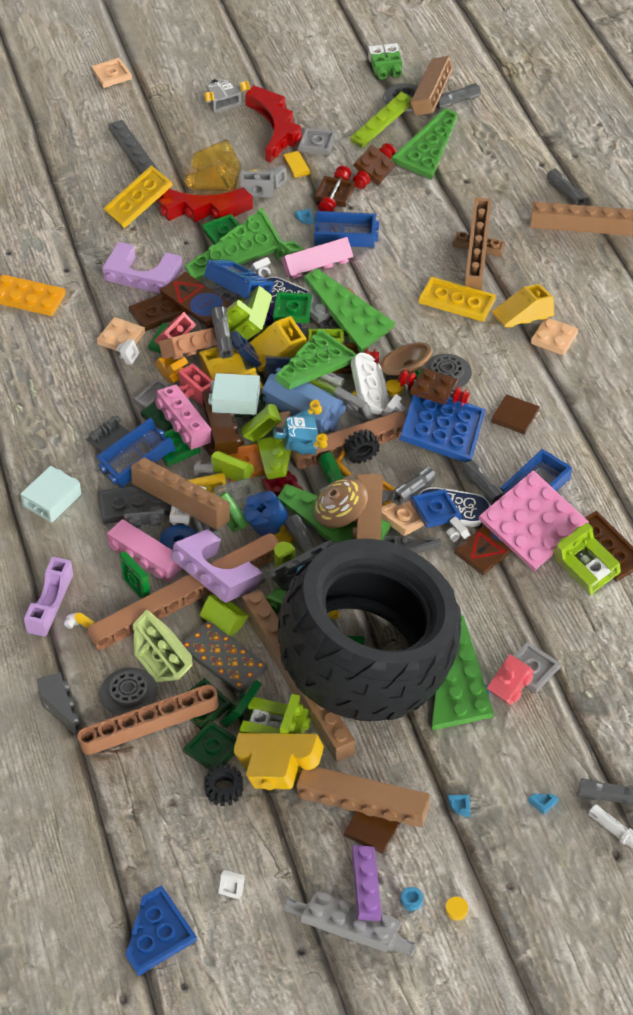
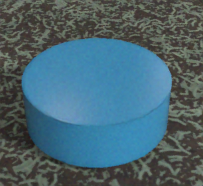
M415 887L404 889L401 893V905L408 911L418 910L423 904L422 892Z

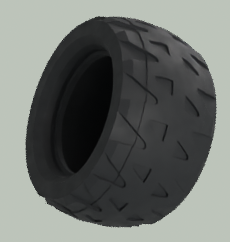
M351 539L332 543L318 555L314 553L301 567L288 587L278 620V643H280L281 662L285 671H288L294 681L295 686L305 696L334 714L368 722L389 721L401 718L408 712L420 708L445 681L459 649L462 620L461 609L456 602L454 590L449 582L429 561L419 554L398 544L377 539ZM338 609H357L373 613L394 625L407 639L410 648L387 651L362 645L342 633L333 624L327 613Z

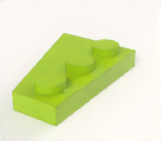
M274 436L258 439L257 442L268 480L285 477L291 450L285 448L284 439H277Z

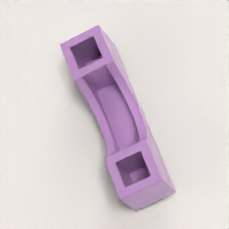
M51 558L45 571L42 594L36 604H30L24 617L27 633L47 636L73 577L71 560Z

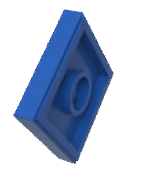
M445 489L411 496L410 502L426 528L450 523V520L455 516L461 520L462 515Z

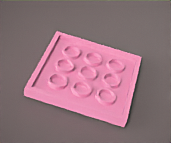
M534 470L479 516V520L534 572L554 555L553 550L562 538H567L577 527L583 526L587 522L589 523Z

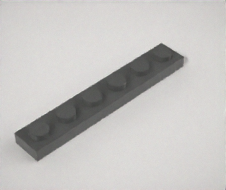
M123 120L108 124L110 132L140 175L151 165L157 169Z

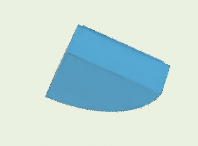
M310 209L294 212V217L299 222L315 224V219Z
M536 793L529 796L527 802L544 815L558 803L559 798L553 794Z
M447 795L448 804L456 814L470 817L469 795Z

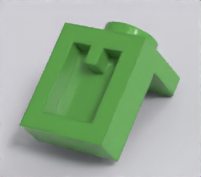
M295 241L280 242L275 257L281 261V257L305 249Z
M275 587L271 595H266L265 598L273 611L279 614L287 591Z

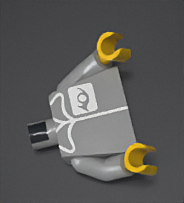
M214 79L207 86L208 91L204 93L203 102L204 104L210 103L213 112L241 105V94L250 89L249 82L244 81L239 83L240 86H237L229 80L218 81Z

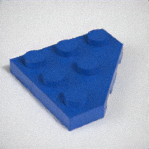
M162 885L142 896L139 913L132 930L131 941L125 954L127 961L137 976H140L197 941V936Z

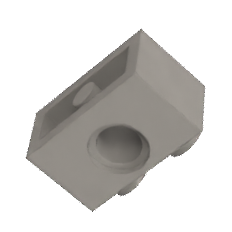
M241 171L240 188L244 187L253 197H274V171Z

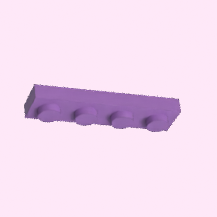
M353 845L351 853L357 919L380 922L382 911L375 847Z

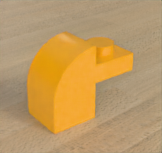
M160 357L154 364L169 383H174L179 380V371L184 369L189 362L185 357L180 360H173V357L165 359Z

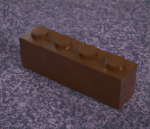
M203 392V406L208 425L211 428L214 452L220 451L227 455L237 454L238 446L241 445L239 434L236 435L235 433L237 432L236 421H232L234 413L212 412V405H209V393L212 394L213 392Z

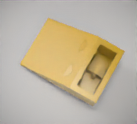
M540 283L526 286L493 310L492 314L504 327H514L517 324H526L537 319L544 320L554 316L553 296Z
M292 316L274 322L250 342L259 357L258 360L262 363L257 368L259 372L265 370L266 356L294 358L296 353L307 342L306 337Z
M217 347L199 352L200 368L213 381H215L216 373L238 374L246 371L239 352L234 347V355L231 358H220Z

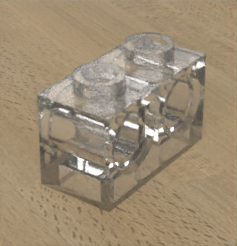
M250 478L214 488V494L217 496L227 491L241 511L244 510L247 497L257 494Z

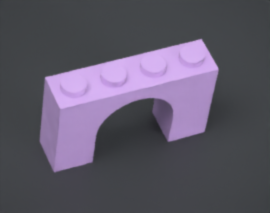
M118 242L103 266L104 281L161 294L160 289L176 279L182 271V256L165 253L159 265L154 269L136 271L130 268L136 258L134 245Z
M206 529L175 542L171 559L225 603L258 588L263 572L250 562L233 569H221L212 566L206 561V559L217 555L221 539L210 530Z

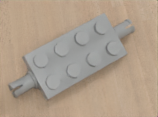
M318 891L310 903L304 904L288 897L284 906V912L300 916V922L386 953L387 951L393 952L395 950L410 957H413L417 943L398 937L397 933L402 921L392 916L382 914L380 922L358 920L355 904Z

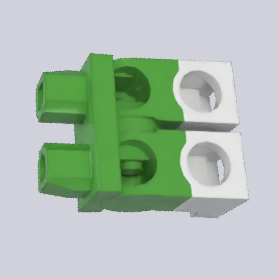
M397 43L384 45V50L382 45L369 46L368 60L372 64L375 77H379L380 80L386 79L389 75H393L395 78L401 77L402 59ZM393 48L395 51L391 52L388 49ZM379 50L380 53H374L373 51Z

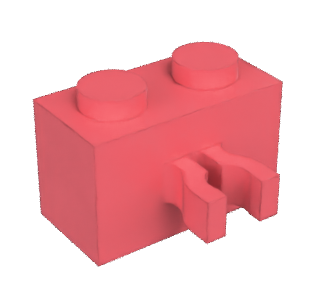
M183 312L154 341L159 345L158 341L188 334L196 324Z
M192 363L179 371V388L187 399L191 396L203 407V392L211 391V381L213 380Z
M509 654L487 689L490 693L511 706L513 702L516 703L520 699L523 687L529 685L532 681L534 671L530 666Z

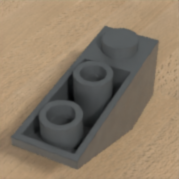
M61 672L37 678L43 707L73 734H77L76 725H79L77 713H72L71 710L75 707L72 696H67V692L70 691L67 679H62Z

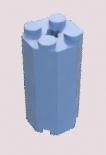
M277 368L275 371L278 373L282 368ZM277 373L275 375L271 374L262 389L263 394H265L263 401L276 405L277 409L283 412L290 411V416H294L306 408L310 409V402L318 400L322 411L318 415L311 414L315 416L317 431L328 433L329 431L334 432L337 429L340 416L346 410L343 400L310 382L288 390L275 381Z

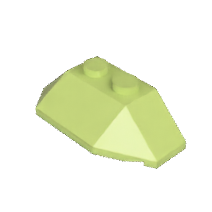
M146 610L133 624L135 656L156 682L179 680L192 666V655L172 630L150 611Z

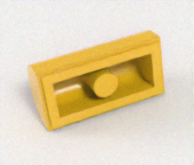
M224 472L188 480L198 486L205 487L207 491L213 494L227 491Z

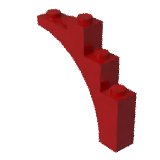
M253 85L245 93L246 106L264 116L273 128L274 134L271 141L265 147V161L271 163L287 146L294 147L297 142H300L302 138L301 126L294 123L293 111L286 109L285 96Z
M244 187L215 195H193L168 189L156 200L160 206L158 208L160 215L168 221L185 214L195 223L210 215L213 219L229 214L236 217L253 209V196Z

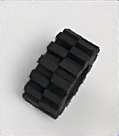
M361 429L359 433L355 431L353 436L349 435V439H345V443H343L344 450L349 460L353 463L361 464L362 461L365 463L367 459H373L372 456H376V452L380 450V445L371 430L368 431V429H365L364 432Z
M219 764L218 769L216 766H213L212 771L208 770L207 776L205 775L204 778L206 797H208L210 802L214 800V804L217 806L219 802H221V806H225V802H228L229 806L233 805L232 800L237 802L239 800L238 796L241 797L244 790L241 772L237 771L235 766L230 769V764H226V767H223V764ZM227 780L232 783V786L229 789L220 790L216 788V783Z

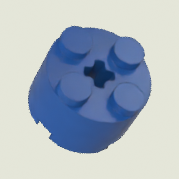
M272 491L260 492L247 497L243 514L252 529L261 536L271 533L273 535L277 534L280 531L279 528L288 519V512L278 497Z

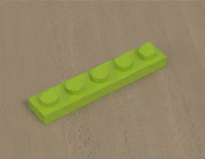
M400 92L350 137V142L364 148L410 107V102L413 98Z

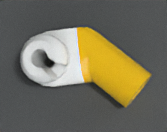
M78 612L69 614L64 621V626L72 629L74 625L81 624L88 629L95 622L83 613Z

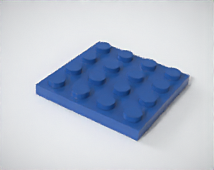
M413 395L399 440L465 463L469 462L474 455L486 409L469 403L464 404L462 407L459 401L453 404L452 397H449L446 404L443 405Z

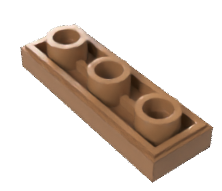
M457 231L452 246L469 250L470 234ZM488 238L486 254L501 257L506 242Z

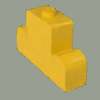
M239 733L234 753L242 767L247 769L246 776L253 788L266 790L292 789L298 767L301 766L304 770L316 768L320 762L324 745L318 734Z

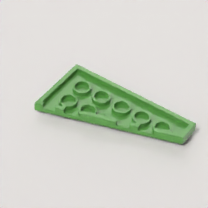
M444 108L392 156V161L401 167L432 180L458 119V113Z
M261 207L257 210L256 214L248 217L243 224L236 226L223 236L217 244L210 246L205 253L198 255L185 266V270L195 279L201 280L206 278L204 274L208 260H230L242 265L277 252L278 246L282 241Z
M316 268L305 276L304 281L315 295L319 296L323 306L329 309L330 315L340 328L347 332L350 341L357 345V350L360 353L395 327L394 321Z
M319 328L316 335H313L311 340L306 342L296 353V356L291 358L289 364L285 365L277 373L275 381L281 384L282 387L290 390L350 365L352 358L357 354Z
M285 485L278 499L286 509L294 515L300 516L304 523L308 526H313L316 532L328 541L332 540L333 543L353 539V527H357L354 521L339 528L322 526L316 520L313 511L318 496L294 486ZM384 520L381 521V540L384 539L390 529V523Z
M461 615V636L457 656L445 681L436 691L432 730L494 718V712L464 615Z

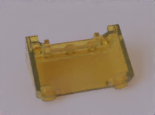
M228 138L193 153L191 164L194 169H197V172L186 174L184 181L188 188L212 191H231L236 188L241 172V164Z

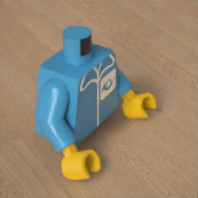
M311 401L310 409L306 408L292 417H287L283 427L274 428V438L284 439L287 450L296 451L302 455L307 453L315 455L318 447L321 449L327 447L328 438L324 433L318 435L315 416L311 415L312 413L317 415L321 413L322 408L319 401Z

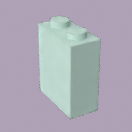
M216 373L215 381H211V392L213 393H209V405H212V412L257 415L260 376Z
M50 466L21 493L22 504L25 508L52 523L81 495L80 482L76 478L66 475L62 470Z

